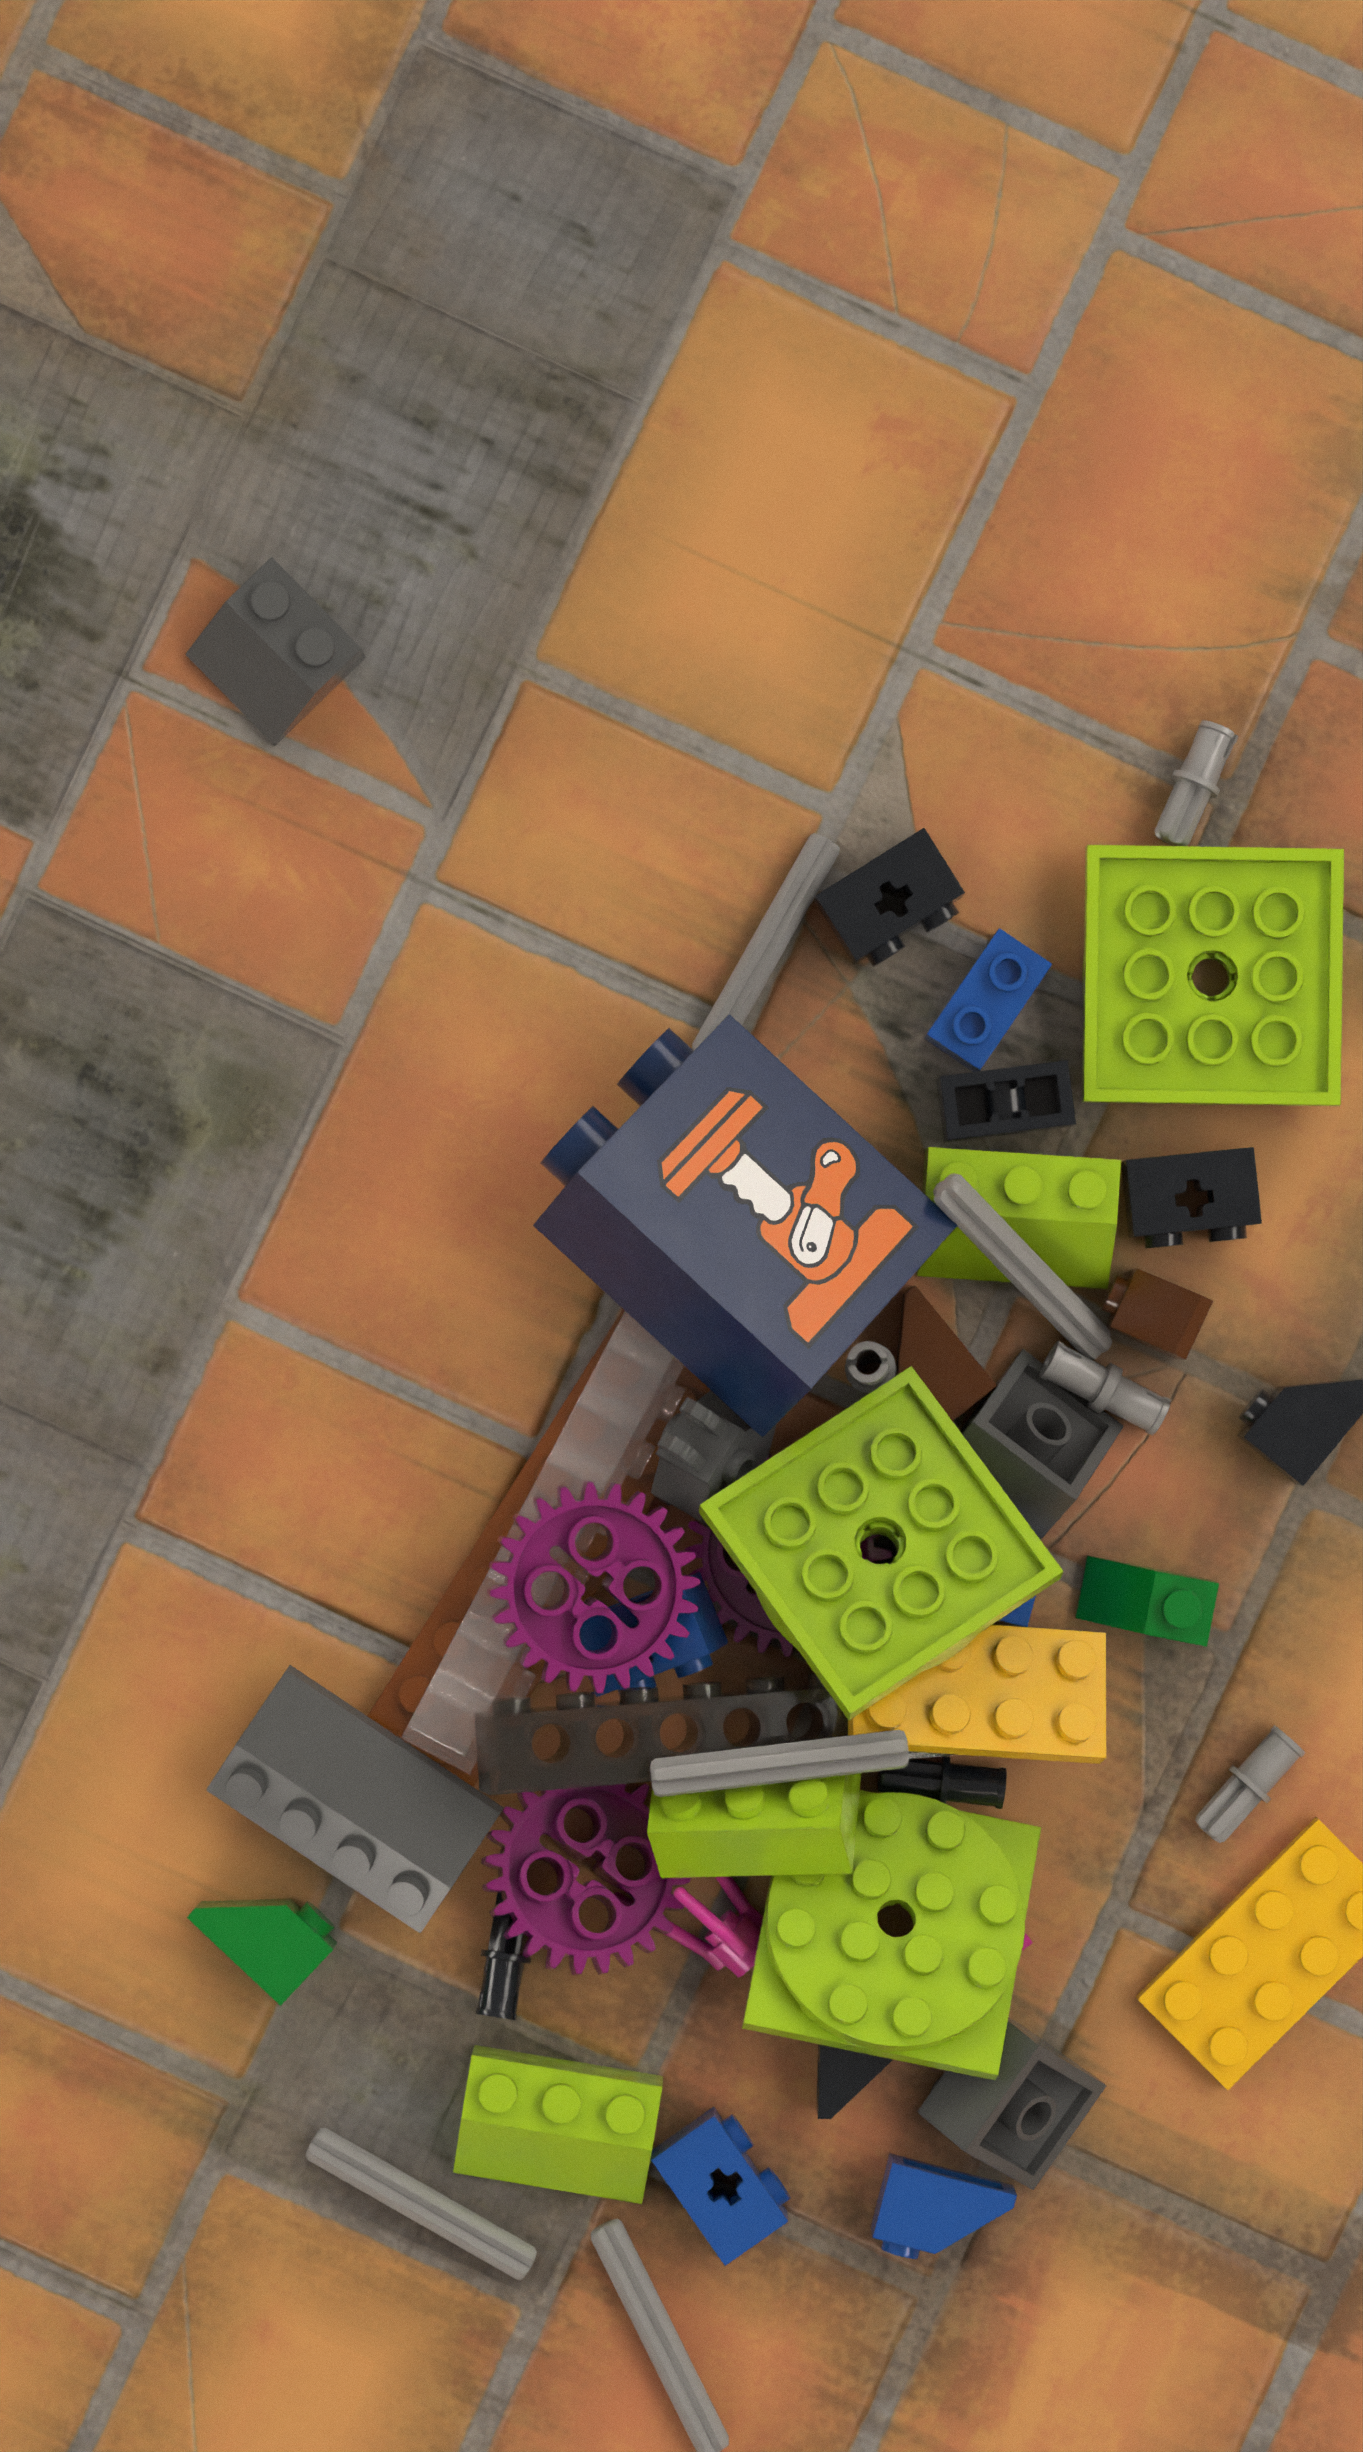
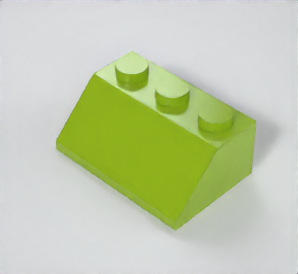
M937 1147L925 1149L922 1192L932 1202L935 1203V1196L933 1194L935 1186L939 1182L944 1181L950 1174H959L1067 1286L1108 1289L1117 1228L1121 1160ZM958 1227L949 1234L917 1270V1276L1011 1282Z
M861 1773L665 1797L656 1796L652 1789L647 1834L660 1877L691 1878L852 1873Z
M474 2045L453 2173L642 2204L662 2095L663 2076Z

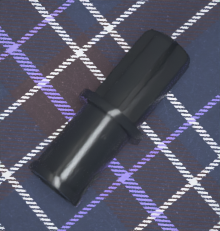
M943 1756L942 1762L909 1758L908 1766L905 1768L878 1771L877 1785L878 1791L881 1793H909L936 1799L945 1804L946 1801L994 1806L997 1809H1002L1005 1798L1007 1770L1003 1767L998 1769L950 1763L949 1756Z
M501 1892L497 1894L495 1906L503 1901ZM510 1914L493 1917L488 1950L481 1949L480 1956H485L486 1960L478 2008L476 2007L475 2014L516 2020L524 1963L530 1964L531 1957L526 1958L522 1955L528 1940L524 1933L509 1939H505L503 1936L508 1926L513 1922Z

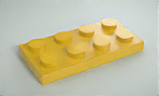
M991 1625L979 1633L964 1649L950 1659L922 1671L851 1720H848V1736L901 1730L904 1731L907 1737L908 1749L911 1752L1101 1764L1106 1759V1633Z
M1315 1817L1135 1996L1227 2090L1363 1957V1863Z

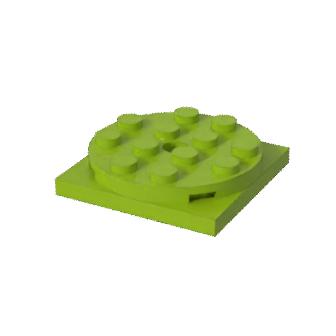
M1087 845L1085 847L1084 958L1082 967V1102L1340 1106L1344 849ZM1211 959L1218 961L1227 971V986L1218 995L1208 996L1202 994L1193 983L1192 973L1195 966L1202 960Z
M912 1366L713 1495L699 1506L700 1515L756 1591L762 1608L772 1624L787 1641L798 1649L848 1720H851L922 1671L935 1667L956 1655L979 1633L1060 1580L1063 1574L1062 1568ZM871 1535L886 1536L894 1542L897 1555L890 1564L872 1563L867 1559H863L860 1548L861 1542Z
M860 1790L852 1873L771 1875L742 2029L995 2081L999 2075L1016 1971L1024 1944L1025 1919L1041 1827L957 1810L948 1804L921 1795L895 1792L873 1793ZM895 1903L901 1904V1907L907 1910L912 1917L913 1929L902 1937L887 1935L878 1924L877 1914L881 1909L886 1906H892Z

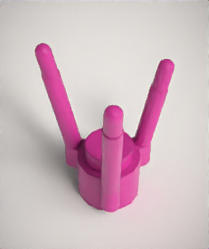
M732 1876L715 1878L739 1912V1916L728 1910L718 1918L682 1887L676 1888L674 1890V1897L709 1929L704 1938L710 1944L671 1921L669 1922L674 1929L671 1933L665 1935L702 1956L717 1971L726 1966L738 1978L748 1972L754 1966L763 1916L750 1905ZM614 1893L625 1906L632 1905V1899L622 1893Z

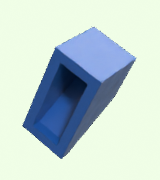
M890 2153L870 2227L872 2237L882 2240V2250L897 2256L918 2259L920 2250L936 2254L1013 2209L1017 2194L1014 2186Z

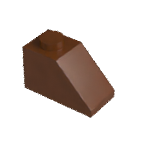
M1132 1269L1127 1279L1119 1275L1116 1276L1101 1310L1111 1314L1105 1325L1107 1328L1173 1359L1186 1360L1213 1300L1140 1269Z
M913 1286L905 1292L902 1299L895 1376L912 1366L950 1419L954 1421L997 1385L920 1290Z

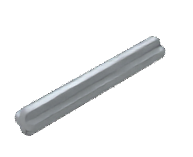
M813 833L809 836L693 1041V1050L729 1014L743 1025L839 855L840 847L836 843L820 834Z
M950 1174L944 1181L939 1182L933 1190L935 1204L957 1224V1227L1081 1355L1094 1360L1101 1353L1108 1351L1112 1345L1110 1330L961 1175Z
M892 1730L655 1758L651 1761L650 1773L654 1794L659 1797L901 1769L908 1766L909 1749L904 1731Z
M320 2128L316 2132L306 2150L305 2156L308 2161L516 2280H522L527 2275L536 2259L537 2251L532 2245L327 2128Z
M614 2219L599 2225L591 2232V2241L696 2452L722 2451L729 2445V2436L622 2221Z

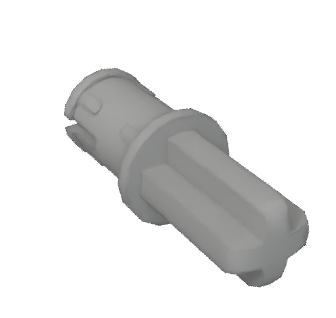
M1201 720L1193 740L1194 742L1181 769L1174 770L1171 778L1176 783L1155 828V836L1171 846H1187L1190 843L1209 798H1217L1220 792L1216 784L1226 760L1238 740V735H1234L1235 733L1220 724Z
M1275 1725L1239 1768L1232 1765L1228 1769L1233 1775L1196 1815L1195 1821L1197 1825L1213 1840L1219 1843L1224 1842L1261 1800L1268 1803L1271 1798L1267 1793L1298 1758L1306 1753Z

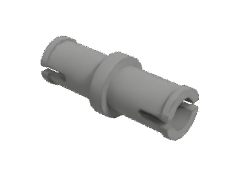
M871 1341L860 1342L852 1347L845 1364L847 1380L853 1388L865 1394L871 1393L894 1378L897 1369L891 1352L881 1344ZM876 1362L881 1364L879 1369L873 1374L866 1375L861 1373L863 1367L868 1363Z
M1060 1341L1053 1345L1040 1370V1378L1049 1380L1088 1400L1087 1408L1097 1413H1101L1105 1409L1140 1427L1152 1436L1161 1426L1170 1407L1171 1399L1165 1396L1162 1397L1122 1376V1368L1112 1363L1104 1367L1064 1346V1343Z

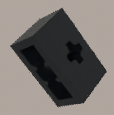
M923 828L815 895L814 902L853 964L855 965L867 957L874 967L902 950L905 945L900 936L917 925L922 924L925 931L929 933L959 914L954 902L962 898L965 892L926 829ZM887 886L892 893H898L903 889L906 891L909 898L902 906L904 916L897 918L896 914L892 911H887L880 915L876 906L883 897L880 891L881 888Z
M1068 1060L939 1076L936 1079L944 1143L1065 1128L1076 1124Z
M1254 1147L1130 1159L1121 1162L1129 1238L1144 1236L1145 1249L1184 1245L1182 1232L1208 1230L1209 1242L1247 1238L1246 1226L1262 1224ZM1186 1181H1193L1195 1191H1207L1208 1203L1197 1207V1217H1190L1188 1207L1176 1206L1175 1195L1186 1191Z

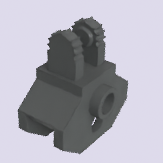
M711 1390L697 1401L686 1397L679 1409L682 1413L676 1414L667 1423L661 1439L657 1443L660 1447L656 1452L659 1462L651 1493L659 1501L668 1506L673 1505L708 1529L710 1527L699 1513L700 1504L764 1463L769 1455L776 1429L775 1425L764 1437H761Z

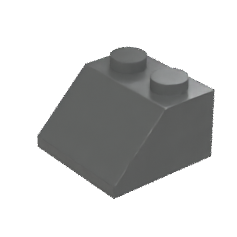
M273 557L260 567L222 605L186 653V656L274 746L366 658L358 644Z
M1022 1349L996 1382L997 1386L986 1395L963 1425L960 1432L1041 1540L1077 1500L1124 1426L1104 1410L1101 1413H1097L1087 1408L1088 1400L1049 1380L1040 1378L1039 1375L1043 1363Z
M1008 2017L999 2075L996 2080L945 2071L934 2083L929 2096L917 2113L967 2154L1034 2190L1107 2085L1026 2027Z

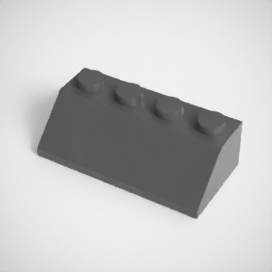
M291 1665L284 1672L206 1789V1791L418 1933H421L504 1808Z

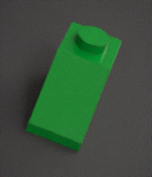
M1087 1555L1075 1618L1145 1635L1207 1647L1219 1583L1210 1579Z
M292 1899L201 1901L187 1916L202 1933L280 2006L333 1951L337 1944V1941L329 1935L335 1928L333 1923L308 1901L302 1907L297 1905Z

